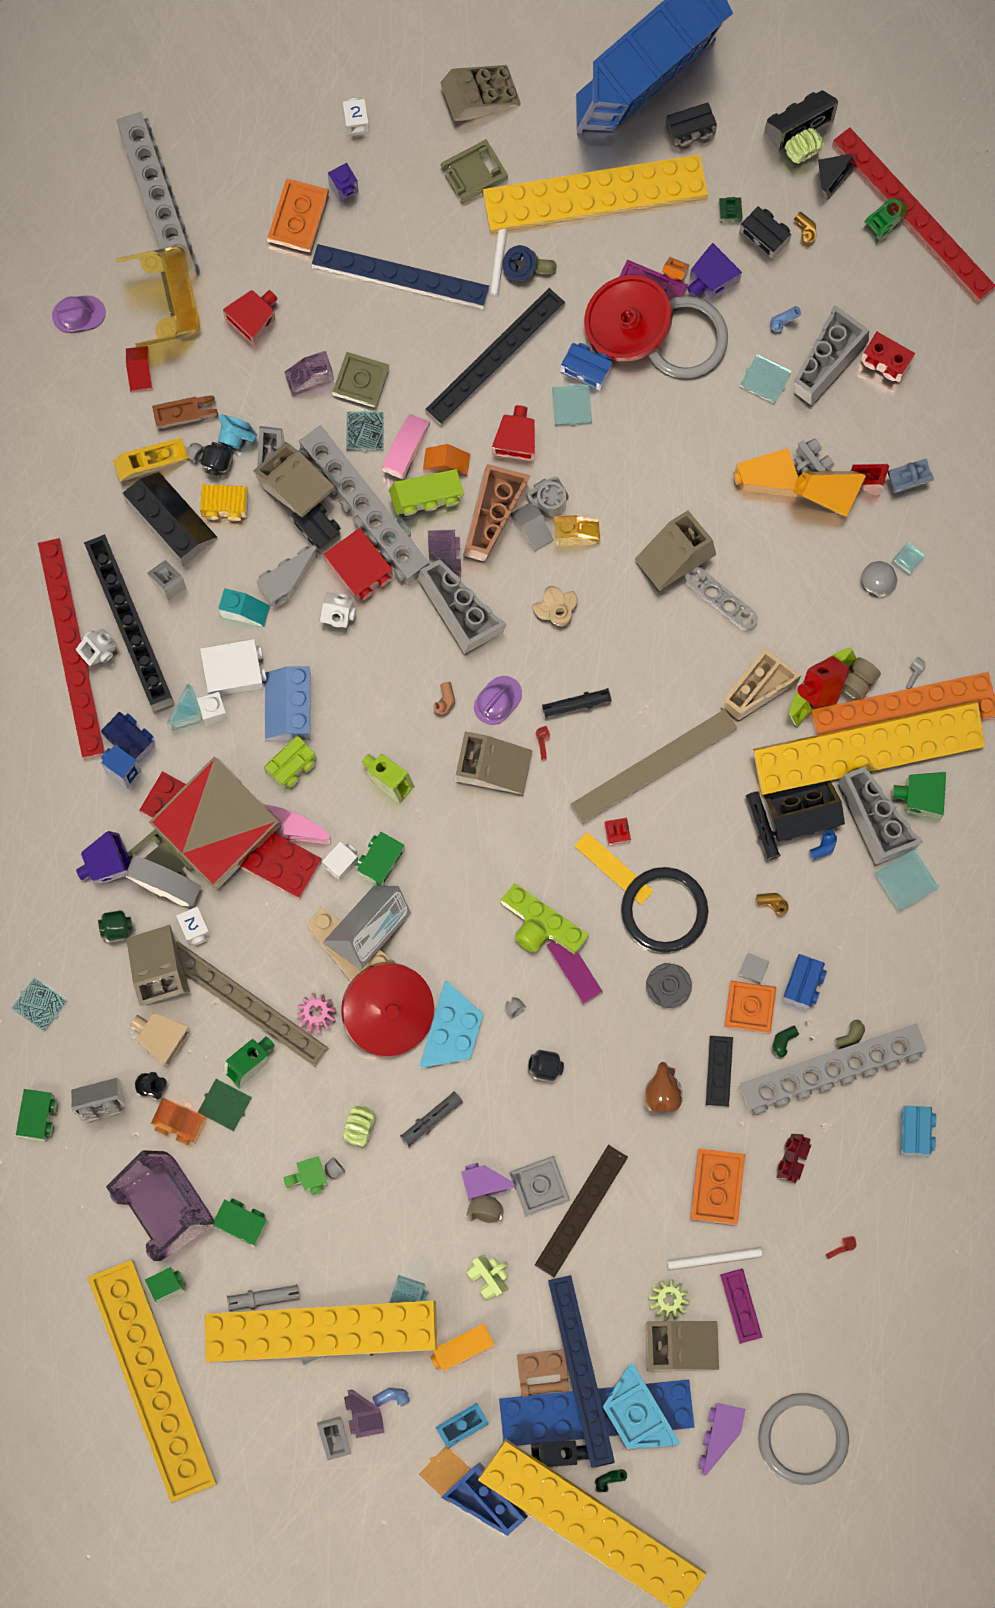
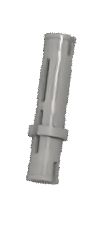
M296 1284L257 1292L248 1290V1293L228 1295L227 1303H229L228 1309L231 1311L246 1307L255 1309V1306L300 1299Z

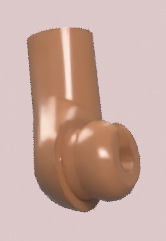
M451 682L440 684L443 696L433 706L434 711L440 715L448 713L455 704Z

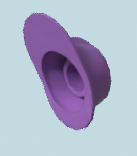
M87 295L66 297L54 307L52 312L54 325L64 332L95 328L105 318L103 303L98 298Z
M499 676L490 681L474 702V711L477 718L489 725L499 724L505 720L522 698L520 684L510 676Z

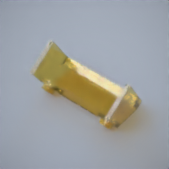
M168 247L116 258L117 263L139 259L141 268L146 273L155 274L161 272L171 317L158 321L155 327L157 338L136 342V347L191 336L198 332L200 328L199 316L185 254L180 248Z

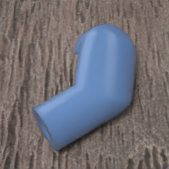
M794 306L772 317L770 321L771 329L774 332L783 330V325L801 315L800 308Z
M388 1388L373 1396V1401L377 1407L391 1400H397L399 1406H404L409 1403L410 1399L408 1397L409 1393L405 1389Z

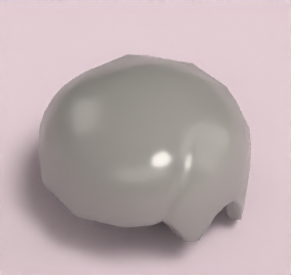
M883 561L868 564L863 570L861 577L865 589L877 597L890 595L896 589L898 581L894 568Z

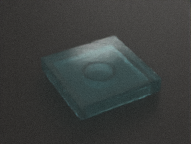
M915 849L875 872L899 912L939 889V885Z

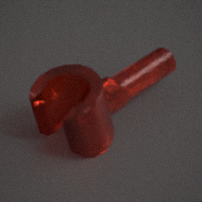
M547 726L538 728L535 734L540 745L541 759H547L544 739L549 738L550 733Z
M855 1237L842 1238L844 1246L827 1253V1258L830 1259L840 1253L854 1250L857 1246Z

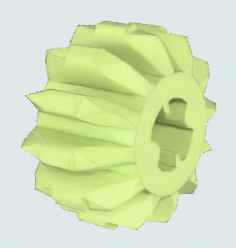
M809 128L788 140L785 149L788 157L793 162L800 163L817 155L822 150L824 143L816 129Z
M355 1105L352 1108L344 1129L343 1137L345 1141L356 1146H364L368 1142L376 1117L374 1110Z
M670 1279L669 1287L666 1286L664 1280L660 1281L662 1290L657 1286L652 1288L658 1296H649L650 1300L657 1301L650 1308H660L656 1313L657 1317L663 1311L666 1312L665 1320H669L670 1312H672L675 1319H678L677 1309L684 1314L686 1309L681 1304L688 1305L690 1303L689 1300L682 1299V1297L688 1295V1291L685 1290L680 1293L679 1290L683 1284L679 1283L674 1288L673 1279ZM668 1293L670 1297L672 1295L675 1297L673 1306H668L669 1303L665 1304L663 1302Z

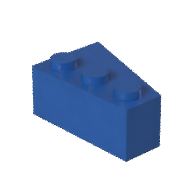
M479 1462L441 1498L508 1536L528 1516L521 1508L478 1481V1477L485 1469Z

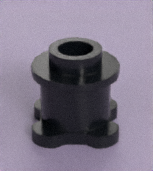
M150 1072L149 1074L141 1073L135 1081V1089L141 1096L152 1095L154 1099H160L163 1087L166 1086L167 1082L164 1077L157 1076L156 1072Z

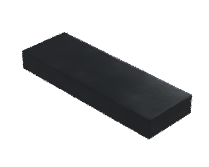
M709 1036L705 1106L729 1108L733 1037Z

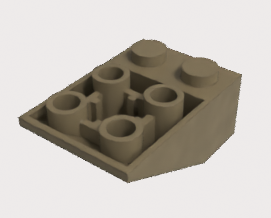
M507 65L451 69L440 82L454 121L473 120L521 104Z
M287 442L253 470L263 489L301 517L306 515L335 489L334 485L302 453Z
M687 510L671 520L635 558V561L656 587L662 590L714 557L716 551L712 538Z
M465 731L456 771V782L523 795L532 750L487 735Z
M171 925L126 938L133 985L140 1006L190 992Z
M717 1321L646 1322L647 1371L719 1370Z

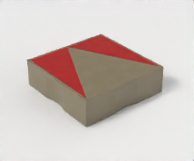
M215 756L149 821L166 841L216 889H219L234 874L251 852L259 848L283 824Z

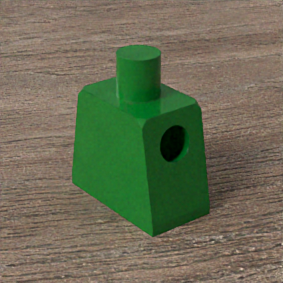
M946 772L911 774L906 780V786L893 785L892 799L905 800V811L941 820L944 815Z
M267 1036L258 1043L251 1039L225 1061L223 1073L238 1089L241 1088L267 1063L269 1056L267 1053L275 1047L274 1043Z

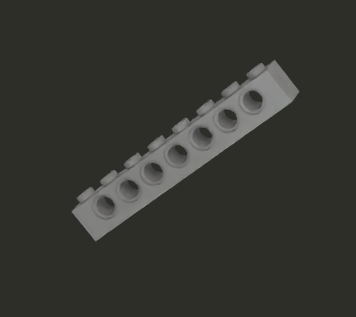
M142 111L116 119L171 284L174 285L196 278L195 269H198L199 265L196 256L190 255L189 249H192L189 236L184 237L182 230L186 228L182 216L177 217L175 210L179 209L175 196H170L169 190H172L169 177L164 178L162 171L166 169L162 157L157 158L155 151L159 149L155 137L150 138L149 132L152 131L149 119H144ZM138 136L144 137L141 141L134 140ZM143 156H150V159L147 161L140 160ZM151 175L157 176L155 180L147 179ZM156 195L164 196L161 200L154 199ZM162 215H170V218L167 220L160 219ZM170 234L178 235L173 240L167 239ZM176 254L184 255L182 259H174Z
M320 425L299 440V452L309 459L334 485L335 489L331 493L333 495L336 493L341 499L339 503L346 512L350 510L354 515L352 519L357 527L365 529L368 533L366 536L374 546L377 545L382 551L380 554L385 561L394 566L395 569L393 571L400 581L405 580L408 585L416 580L420 570L429 565L428 560L324 428ZM320 451H325L328 453V455L324 458H319L316 456V454ZM333 468L341 470V473L338 475H332L329 472ZM347 485H352L355 487V489L349 493L343 490V488ZM361 502L368 504V507L364 510H360L356 506ZM375 519L382 522L378 527L370 525L371 521ZM393 537L396 541L393 544H386L384 539ZM401 554H406L409 556V559L401 562L397 557Z
M916 1023L742 1082L739 1088L747 1111H754L755 1114L767 1111V1106L776 1103L777 1107L790 1103V1098L796 1096L799 1099L813 1095L811 1092L820 1088L821 1092L834 1088V1083L840 1081L843 1084L857 1080L856 1076L863 1073L867 1077L878 1073V1068L886 1066L887 1069H891L901 1065L900 1061L909 1059V1062L922 1058V1054L927 1049ZM894 1043H902L905 1046V1052L897 1053L893 1047ZM880 1050L883 1053V1060H874L871 1055L872 1051ZM850 1058H859L861 1067L853 1068L849 1063ZM832 1064L836 1065L839 1068V1075H830L827 1067ZM807 1072L815 1073L817 1075V1082L809 1083L805 1078V1074ZM787 1079L792 1080L795 1083V1089L792 1091L786 1090L783 1086V1081ZM763 1087L771 1088L773 1090V1097H763L761 1089Z

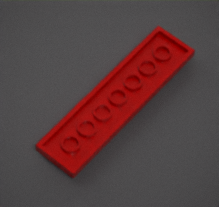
M162 771L139 809L140 813L152 819L186 784ZM274 832L259 848L246 857L240 867L300 900L321 864L322 858Z

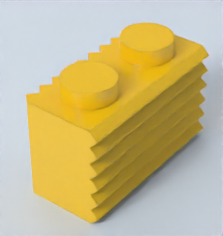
M202 484L201 516H205L209 520L228 517L227 519L231 521H240L241 518H247V486Z

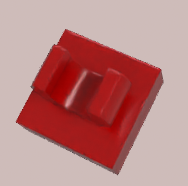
M627 818L604 821L608 845L631 842Z

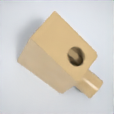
M153 1013L148 1021L136 1015L130 1027L140 1032L136 1039L137 1043L166 1068L190 1032L188 1026Z

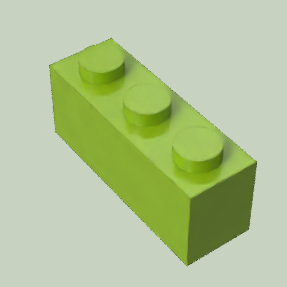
M457 469L393 482L388 490L396 515L404 514L405 516L413 515L423 509L425 511H432L442 505H446V507L455 506L465 494Z

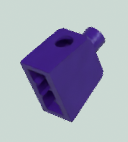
M712 243L692 267L690 278L694 282L687 287V291L692 297H697L704 291L708 297L713 298L741 280L742 271Z
M107 831L81 852V856L85 864L77 868L76 873L82 881L90 877L96 883H106L124 877L131 861L120 834Z

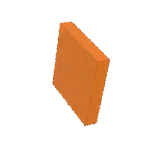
M730 980L724 1027L770 1034L777 987Z

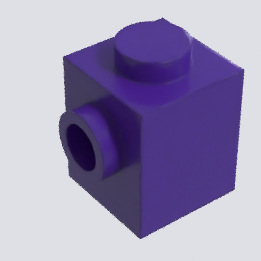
M348 163L328 172L329 184L339 201L359 191L358 180Z

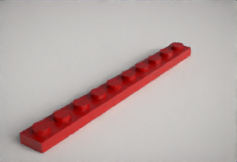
M851 127L833 140V145L843 155L850 154L856 163L854 168L885 201L897 199L906 203L908 212L902 220L978 303L995 290V284ZM897 203L892 206V209L896 213L899 212V206Z
M57 538L39 542L38 547L83 760L102 756L105 749L87 663L75 650L82 639L61 540Z

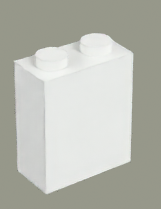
M255 639L200 649L208 695L219 692L220 696L263 689L262 681H267L265 668H260L259 659H263L261 646H256Z

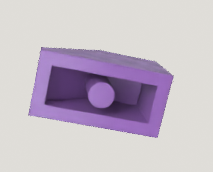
M479 1163L465 1166V1170L461 1171L468 1201L477 1196H490L514 1189L512 1181L485 1165L479 1166Z

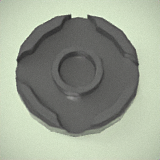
M663 963L656 966L649 973L646 980V992L648 998L655 1006L673 1010L681 1007L688 1000L692 992V981L689 973L683 967L676 964Z

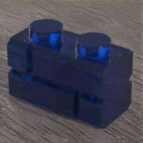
M118 712L105 725L101 733L113 745L118 746L136 759L139 764L154 748L155 744L152 741L154 736L145 728L141 731L135 725L137 721L130 714L123 715L121 712Z

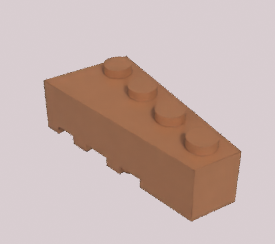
M489 464L486 465L463 556L481 561L486 560L523 492L530 475Z

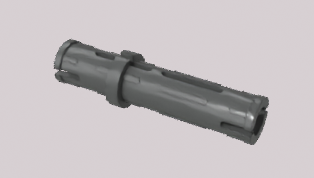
M453 1091L424 1117L416 1119L415 1124L401 1134L400 1138L410 1147L421 1136L429 1134V1130L462 1104V1099Z

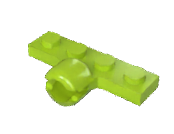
M516 883L510 887L501 899L502 905L524 920V923L516 932L515 939L523 948L530 952H536L545 940L552 939L576 955L589 938L588 933Z

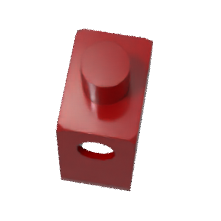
M250 290L223 309L224 318L255 345L275 319V312L271 306L278 298L271 290H268L262 297L253 290Z
M516 405L513 415H503L492 445V454L534 461L535 420L526 418L527 407Z
M834 656L815 664L807 670L803 684H800L797 688L798 694L815 707L837 704L850 667Z

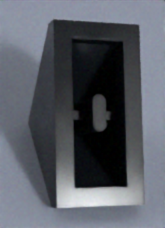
M850 154L818 160L821 189L826 198L829 199L856 165Z

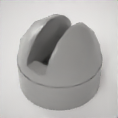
M191 443L186 449V454L189 459L197 463L202 459L205 447L198 443Z
M512 997L513 1002L507 1001L505 1009L509 1016L514 1018L521 1014L526 1006L519 998Z
M334 1157L325 1165V1173L329 1177L336 1178L345 1172L342 1165Z

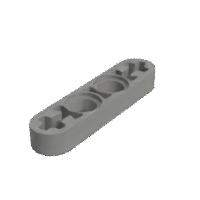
M696 567L685 574L686 585L739 629L748 632L756 627L758 621L757 614L702 568ZM690 574H699V580L704 584L702 590L700 589L701 583L697 580L692 582ZM714 586L718 589L719 594L716 597H710L706 594V589ZM728 600L733 601L736 604V609L731 612L725 610L724 602ZM740 608L743 609L741 611V615H743L745 618H747L748 616L752 617V624H743V617H741L740 615H738L737 618L734 617L739 612Z

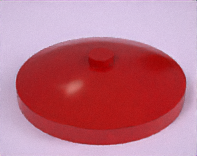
M625 275L614 278L602 285L594 293L587 305L584 316L586 335L599 353L607 355L612 360L634 361L654 352L669 334L673 320L672 305L663 288L650 278L640 275Z
M394 962L374 964L358 973L348 985L341 1006L342 1022L349 1037L363 1050L379 1056L400 1055L414 1048L427 1034L434 1016L432 992L423 977L405 965Z

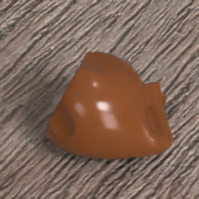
M666 1062L659 1063L655 1076L646 1085L645 1102L647 1108L651 1111H675L680 1108L683 1101L681 1084L674 1077L675 1068L668 1066Z

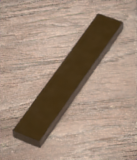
M610 1145L606 1147L536 1261L535 1267L555 1278L628 1159V1156Z

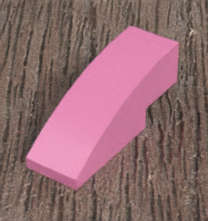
M409 413L382 465L384 472L404 480L411 462L413 463L430 425L429 421Z
M265 805L283 823L278 829L284 830V838L325 844L331 843L330 835L306 817L280 807Z

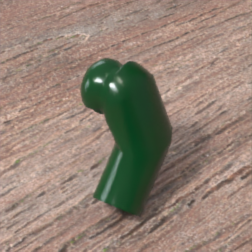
M795 1025L775 1035L772 1050L777 1057L786 1056L788 1041L799 1036Z
M619 1469L597 1477L594 1483L596 1484V1491L599 1493L607 1492L609 1490L608 1484L625 1481L627 1479V1472L624 1469Z

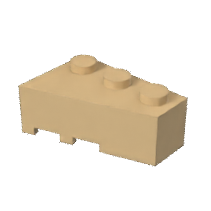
M764 648L722 700L721 707L740 720L797 684L801 675Z

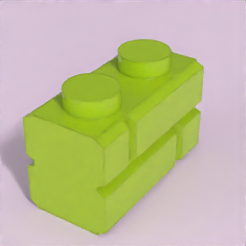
M296 735L264 766V770L284 790L287 786L292 788L299 781L300 778L298 776L304 770L309 772L316 765L315 760L317 757L315 752Z

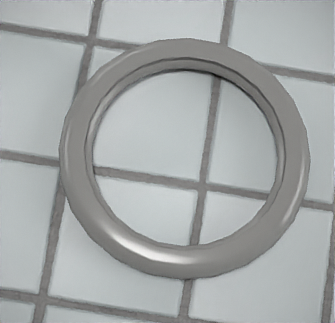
M680 296L669 299L672 310L678 307H693L703 311L710 317L717 331L716 347L706 361L694 367L685 368L670 364L661 356L658 349L649 354V358L661 371L673 377L686 379L708 373L721 361L727 349L728 330L723 316L716 307L698 297Z
M797 1393L783 1397L770 1407L760 1424L759 1448L764 1461L779 1478L793 1484L812 1485L825 1481L842 1466L848 1453L849 1432L844 1417L831 1402L818 1395ZM798 1405L813 1406L822 1410L833 1422L837 1432L836 1451L828 1464L821 1469L809 1473L795 1472L781 1464L774 1455L770 1438L772 1427L779 1415L788 1408Z

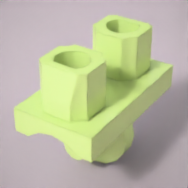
M484 1254L472 1261L474 1264L471 1265L466 1273L473 1281H476L481 1276L484 1277L487 1284L479 1290L485 1299L495 1295L499 1296L508 1290V1287L503 1282L508 1277L503 1270L508 1266L506 1261L499 1264L495 1257L489 1261Z

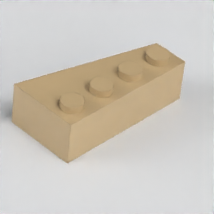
M322 907L319 908L307 924L310 933L344 972L350 982L358 973L369 966L383 962L396 963L381 950H378L369 962L359 970L323 944L324 940L341 921Z

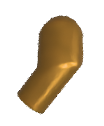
M800 211L795 216L794 221L802 226V239L806 242H813L817 236L816 223Z
M778 893L756 894L757 906L769 905L780 915L787 913L789 905Z

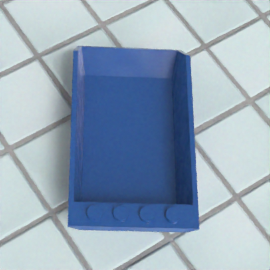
M663 0L593 61V79L576 93L577 133L581 134L583 130L614 131L716 41L715 35L724 21L733 14L728 1Z

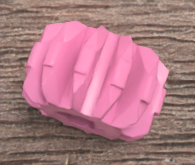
M312 993L311 1001L307 997H303L306 1006L298 1004L297 1008L304 1012H299L296 1016L299 1019L304 1018L300 1022L301 1027L309 1023L308 1032H312L314 1026H316L317 1032L321 1033V1025L329 1029L330 1026L327 1020L335 1021V1017L329 1014L335 1013L336 1008L329 1007L333 1003L331 999L324 1002V994H321L319 1000H316L315 993ZM315 1008L317 1011L321 1009V1016L317 1017L314 1015L311 1017L310 1015H313L312 1009Z

